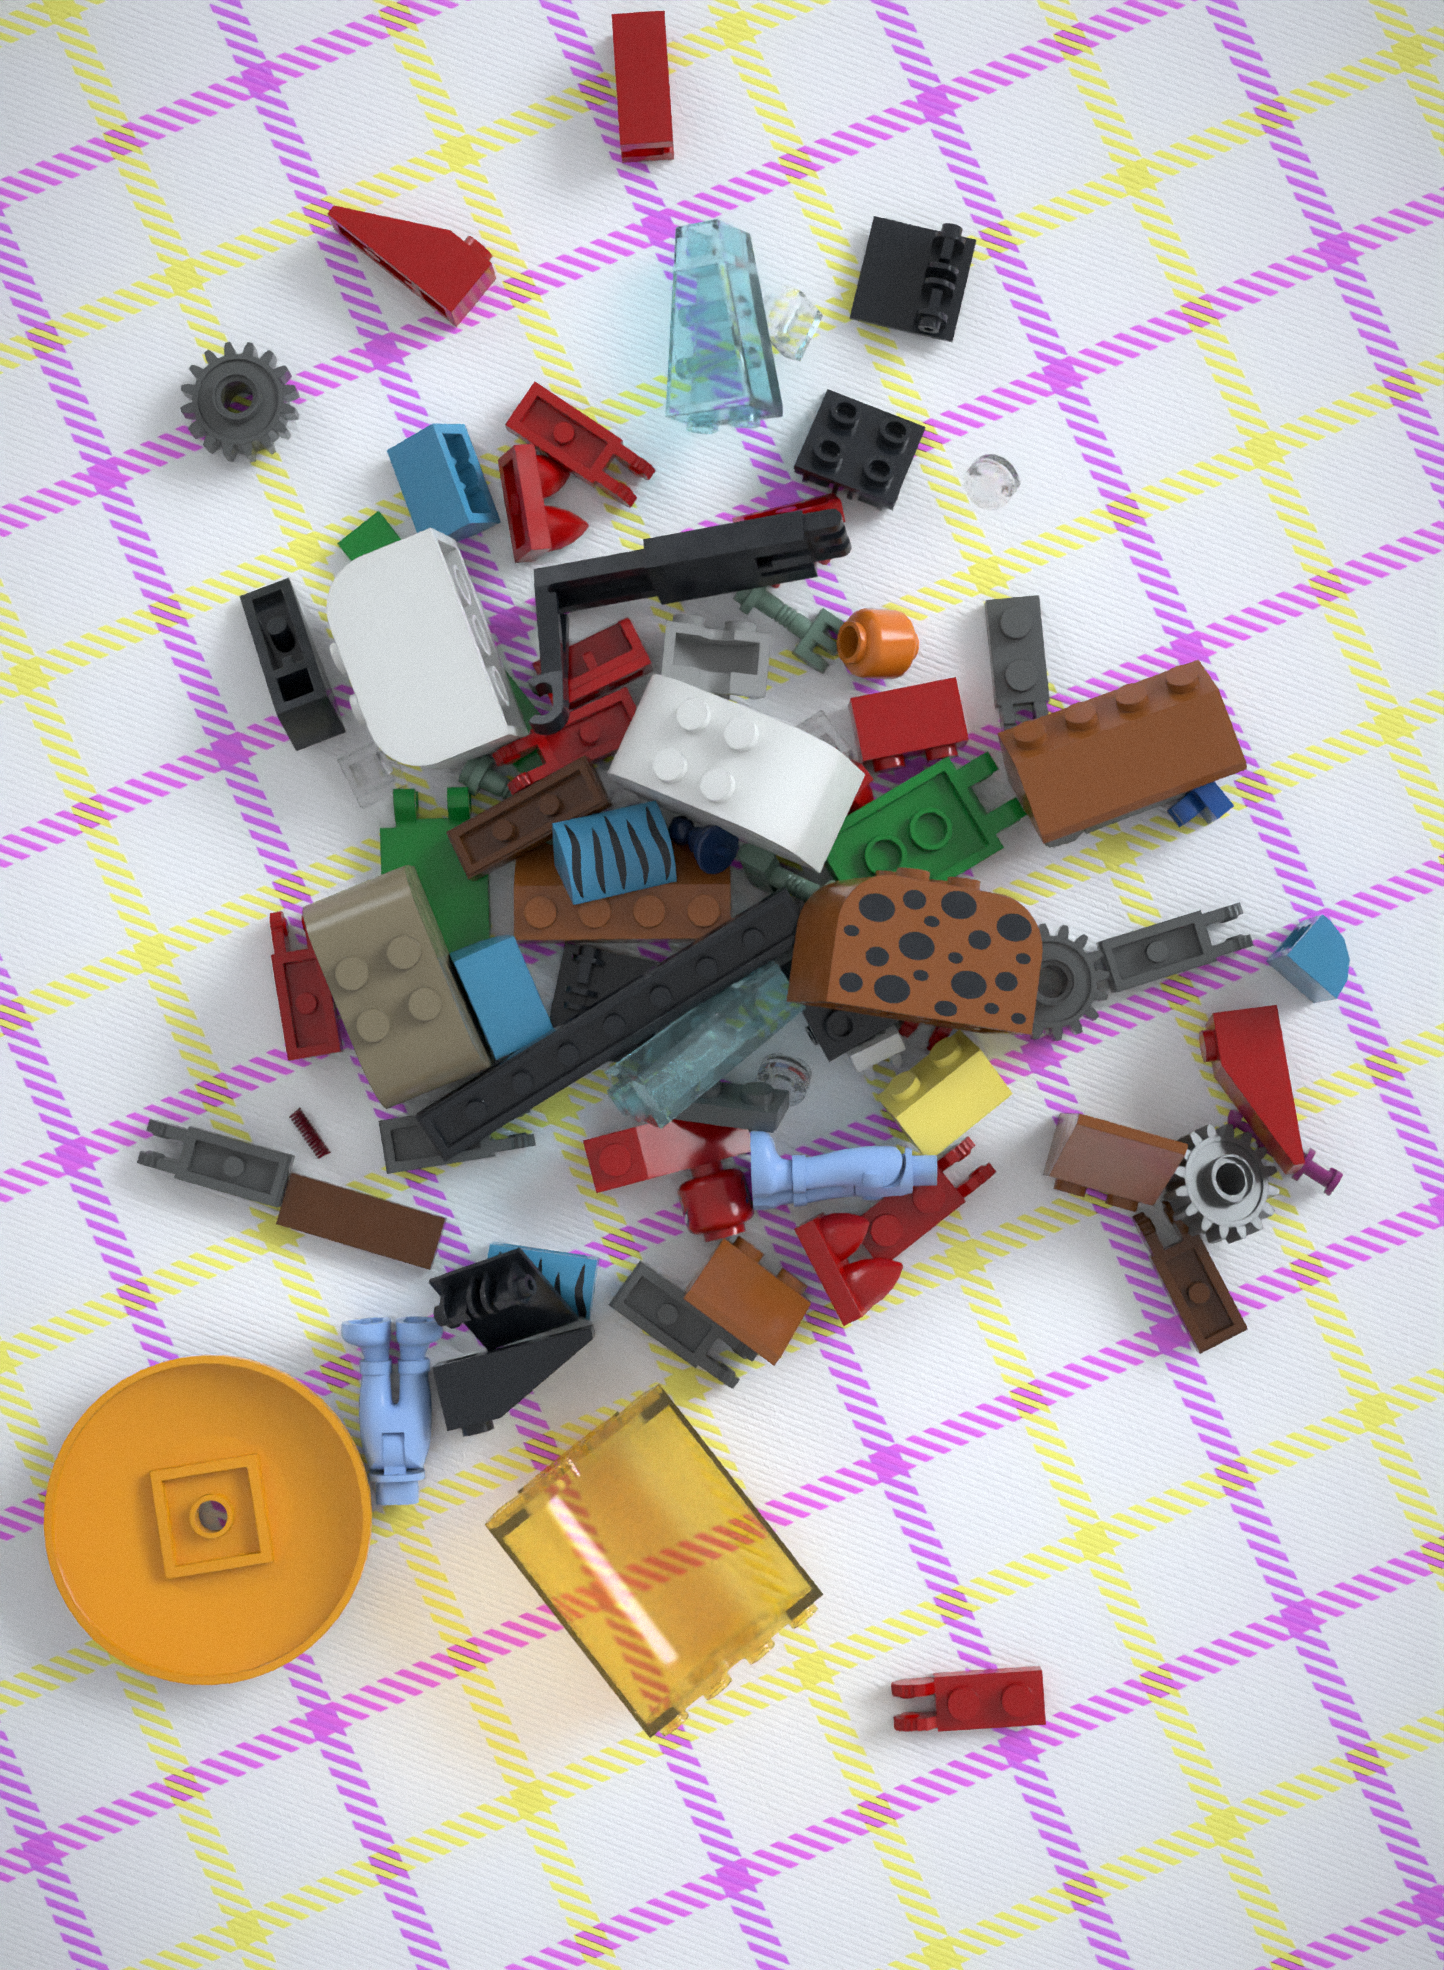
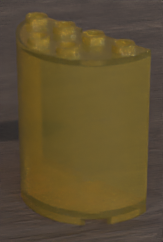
M660 1384L642 1393L620 1413L617 1411L580 1439L517 1491L519 1494L496 1510L484 1524L649 1738L658 1731L665 1737L681 1726L689 1717L688 1712L685 1710L702 1695L708 1701L722 1692L733 1680L728 1671L736 1663L746 1659L752 1665L764 1657L776 1644L772 1637L788 1624L792 1629H796L805 1623L818 1610L814 1602L824 1595Z

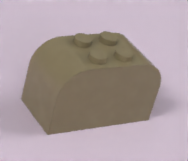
M404 865L303 907L305 926L321 970L364 1074L374 1094L384 1108H391L495 1064L414 866Z

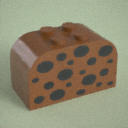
M897 868L896 872L876 870L875 876L835 881L813 893L801 910L796 929L786 1002L981 1034L1032 1035L1043 952L1040 930L1031 913L1021 903L1006 895L980 891L981 881L974 879L948 877L947 881L929 879L930 872L925 870Z

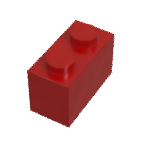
M956 677L850 698L848 708L859 762L864 767L873 765L875 773L902 769L906 767L905 759L926 755L927 763L939 762L946 757L950 759L958 757L957 748L965 747L969 741Z

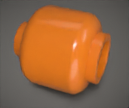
M863 608L855 611L840 627L836 642L839 658L844 662V665L851 674L871 679L892 680L903 676L911 667L919 650V639L911 620L903 612L888 609Z

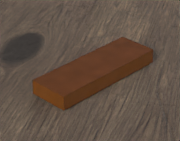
M584 755L446 833L467 878L475 882L553 839L552 823L597 814L613 806L591 759Z
M291 1172L276 1224L431 1270L447 1217Z

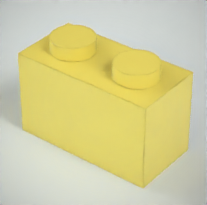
M958 1030L951 1037L937 1042L930 1053L910 1070L895 1076L888 1084V1087L877 1095L876 1098L922 1155H938L1013 1093L981 1049L961 1030Z

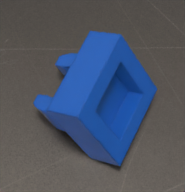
M1214 781L1185 792V796L1166 812L1180 828L1197 814H1200L1209 825L1228 812L1234 805Z

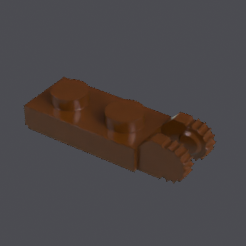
M1163 1200L1161 1203L1164 1215L1173 1226L1180 1240L1164 1248L1156 1234L1154 1224L1143 1211L1132 1216V1221L1144 1245L1151 1254L1148 1256L1150 1263L1197 1353L1201 1354L1248 1330L1200 1235L1198 1234L1193 1237L1189 1235V1227L1181 1220L1175 1221L1173 1219L1175 1212L1170 1202Z

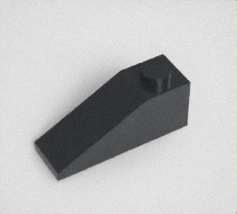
M289 577L239 596L276 715L295 750L299 751L346 733L334 693Z
M591 1324L436 1363L432 1370L447 1431L461 1428L463 1437L494 1429L493 1420L505 1415L595 1337L594 1325Z

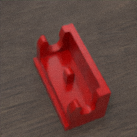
M629 617L569 646V712L653 672L652 662ZM540 660L532 663L537 675L541 674ZM547 694L553 706V694Z

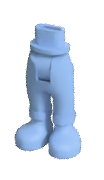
M751 1131L750 1134L753 1210H769L780 1205L794 1203V1207L807 1206V1203L842 1197H862L863 1200L875 1201L882 1199V1197L903 1196L913 1193V1186L937 1185V1155H912V1147H906L904 1154H901L893 1146H863L832 1151L813 1157L792 1155V1160H787L778 1155L769 1133Z
M410 1316L396 1319V1338L400 1348V1359H398V1373L400 1374L399 1401L397 1404L392 1400L391 1389L392 1359L389 1358L391 1318H362L344 1321L341 1324L343 1340L348 1344L358 1346L364 1356V1359L359 1360L360 1374H362L359 1395V1427L363 1452L369 1470H371L368 1473V1480L375 1482L377 1505H411L419 1503L418 1481L425 1478L423 1467L430 1447L432 1429V1401L428 1379L430 1359L425 1357L429 1345L438 1341L443 1334V1327L437 1324L434 1317Z

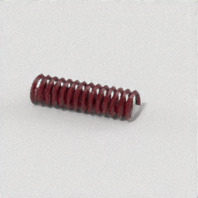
M299 1107L289 1118H292L291 1121L294 1125L297 1124L295 1128H298L297 1131H300V1134L304 1133L302 1137H305L306 1143L311 1142L308 1146H312L310 1148L313 1150L312 1153H315V1156L319 1155L317 1159H320L331 1153V1151H328L329 1148H326L327 1145H324L325 1142H322L320 1135H318L316 1129H313L314 1126H311L312 1123H309L310 1120H307L303 1110Z

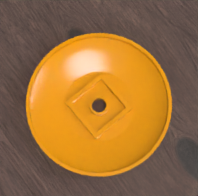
M205 1354L163 1361L136 1372L106 1391L85 1411L63 1442L48 1481L44 1503V1537L49 1566L67 1608L79 1625L97 1644L126 1665L150 1676L189 1685L230 1684L253 1679L291 1662L313 1646L339 1618L352 1598L366 1564L372 1535L371 1492L366 1470L352 1437L335 1412L310 1388L289 1374L264 1363L229 1355ZM217 1501L224 1506L227 1512V1522L222 1529L211 1530L201 1523L199 1510L204 1502Z

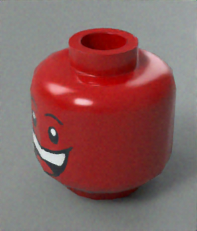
M721 1160L690 1168L692 1179L684 1181L677 1189L688 1231L694 1235H703L705 1242L745 1232L744 1223L753 1217L754 1210L743 1171L737 1168L724 1170Z

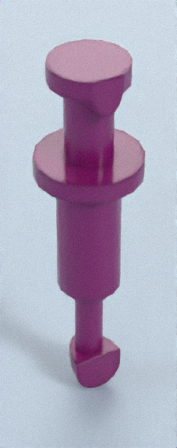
M1230 1110L1227 1118L1228 1124H1232L1233 1129L1238 1128L1244 1133L1250 1132L1252 1138L1256 1140L1257 1148L1264 1147L1249 1124L1241 1120L1243 1118L1241 1113L1236 1110ZM1310 1147L1306 1153L1303 1152L1305 1164L1297 1173L1292 1174L1291 1178L1298 1181L1304 1174L1325 1187L1323 1193L1330 1196L1340 1182L1343 1173L1332 1167L1327 1170L1312 1161L1316 1151Z

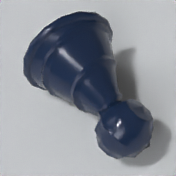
M676 816L669 823L668 833L671 841L678 845L688 844L690 851L694 853L699 868L706 874L723 872L735 859L739 848V838L717 825L695 827L693 821L686 816Z

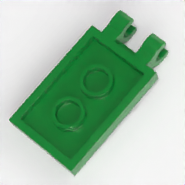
M988 751L957 770L950 758L946 757L846 816L824 865L835 881L875 876L876 870L896 872L897 868L925 870L930 872L929 879L947 881L948 877H957L1002 850L1004 846L996 834L1019 822L1027 814L1016 797L988 814L972 787L991 777L994 772L999 770Z
M447 787L449 818L419 819L418 791H415V788L393 789L396 827L380 828L381 875L404 865L415 867L449 953L491 938L490 873L475 882L469 880L446 833L472 818L471 794H469V788Z

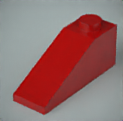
M335 205L327 213L337 233L455 327L462 322L496 280L493 265L490 262L493 257L492 254L471 236H467L463 241L448 229Z
M1277 1005L1212 1013L1205 1025L1206 1030L1199 1032L1200 1051L1203 1061L1212 1063L1214 1078L1285 1175L1297 1173L1305 1164Z
M671 1117L583 1140L596 1193L751 1152L748 1129L671 1119Z

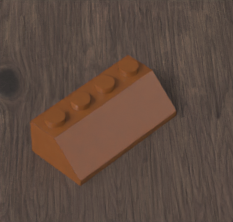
M1199 659L1184 665L1175 666L1168 671L1141 681L1123 685L1119 689L1083 702L1074 703L1062 710L1034 720L1022 722L1018 726L997 733L1008 781L1043 844L1247 770L1245 757L1220 691Z
M671 841L676 864V882L573 905L555 867L553 845L544 843L516 858L514 875V937L518 944L692 943L731 919L730 866L723 872L706 874L699 868L694 853L690 851L688 844L678 845Z

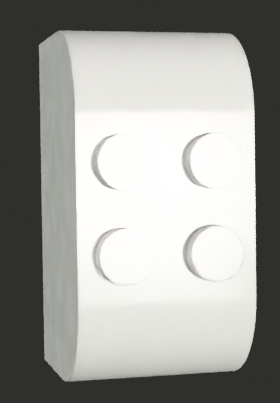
M428 528L360 556L342 568L335 577L327 597V619L335 643L330 645V652L339 672L342 675L348 674L355 693L349 696L355 718L361 726L367 725L372 739L387 756L411 766L452 769L465 765L468 760L494 754V752L507 744H511L529 735L455 539L433 528Z
M659 674L652 675L607 772L611 779L638 798L648 802L656 800L658 806L681 816H686L705 826L717 825L738 837L739 840L818 873L821 872L865 776L839 750L799 728L692 685Z

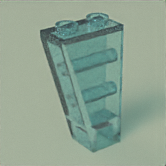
M719 219L679 226L675 230L665 417L687 424L686 430L696 434L717 433L718 426L730 425L737 428H756L760 426V421L763 419L783 417V403L751 234Z
M769 962L687 1012L606 1070L604 1073L613 1085L607 1090V1093L623 1116L627 1117L630 1114L638 1123L645 1121L661 1129L802 1012L805 1006L786 1002L789 981L777 963Z

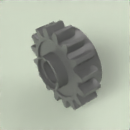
M231 342L225 343L224 356L217 358L208 349L204 352L208 362L204 369L196 365L189 367V370L196 378L195 385H181L182 393L185 397L192 400L191 403L180 407L181 413L186 419L195 420L188 427V430L195 439L206 436L203 446L209 453L213 454L222 447L224 457L230 462H234L238 453L245 454L250 462H255L257 452L263 449L271 455L276 452L274 442L279 437L289 440L292 436L286 428L288 420H299L300 415L297 409L290 405L291 401L300 398L299 391L295 385H285L292 378L290 371L286 365L275 368L277 358L270 350L266 351L259 359L256 347L250 342H247L242 354H237ZM243 393L253 395L252 403L245 411L240 413L229 411L230 403L234 397Z
M1046 923L1038 925L1043 947L1041 969L1050 968L1055 970L1061 977L1062 988L1060 993L1054 998L1045 997L1039 991L1037 992L1030 1039L1038 1040L1043 1030L1049 1029L1052 1041L1062 1040V1027L1067 1026L1074 1035L1083 1032L1079 1018L1083 1016L1085 1019L1094 1021L1099 1017V1014L1091 1004L1093 1001L1107 1000L1108 994L1097 989V982L1109 978V972L1095 970L1094 963L1103 954L1100 950L1089 954L1084 951L1083 948L1088 940L1087 935L1083 934L1074 941L1068 939V926L1061 925L1056 931L1055 936H1050L1049 929Z
M1208 1124L1177 1140L1188 1144L1185 1157L1166 1185L1167 1193L1163 1195L1164 1201L1170 1202L1175 1212L1173 1219L1175 1221L1181 1220L1189 1227L1188 1234L1192 1237L1203 1233L1206 1234L1207 1241L1210 1244L1225 1239L1228 1244L1234 1243L1262 1230L1264 1227L1261 1220L1274 1215V1208L1266 1200L1279 1195L1280 1189L1268 1184V1177L1277 1173V1169L1275 1166L1264 1167L1261 1159L1265 1157L1268 1150L1265 1146L1253 1150L1250 1147L1252 1140L1250 1132L1247 1131L1234 1137L1232 1124H1226L1215 1129L1213 1124ZM1216 1178L1220 1182L1222 1190L1219 1188Z

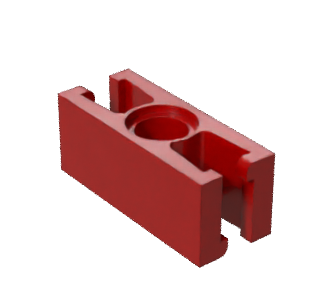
M665 10L611 14L622 163L673 160L674 144Z

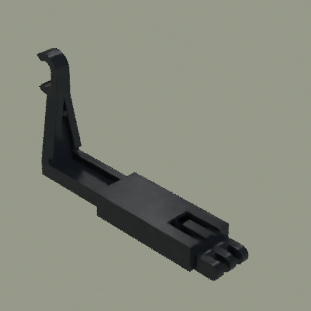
M827 509L803 514L802 510L647 538L643 539L644 549L534 569L541 674L532 677L527 683L532 692L540 698L545 694H553V707L549 713L545 715L535 714L528 721L533 731L539 735H551L560 731L569 720L570 619L567 615L568 612L658 596L661 605L818 577V561L844 557L852 549L841 513L837 509Z

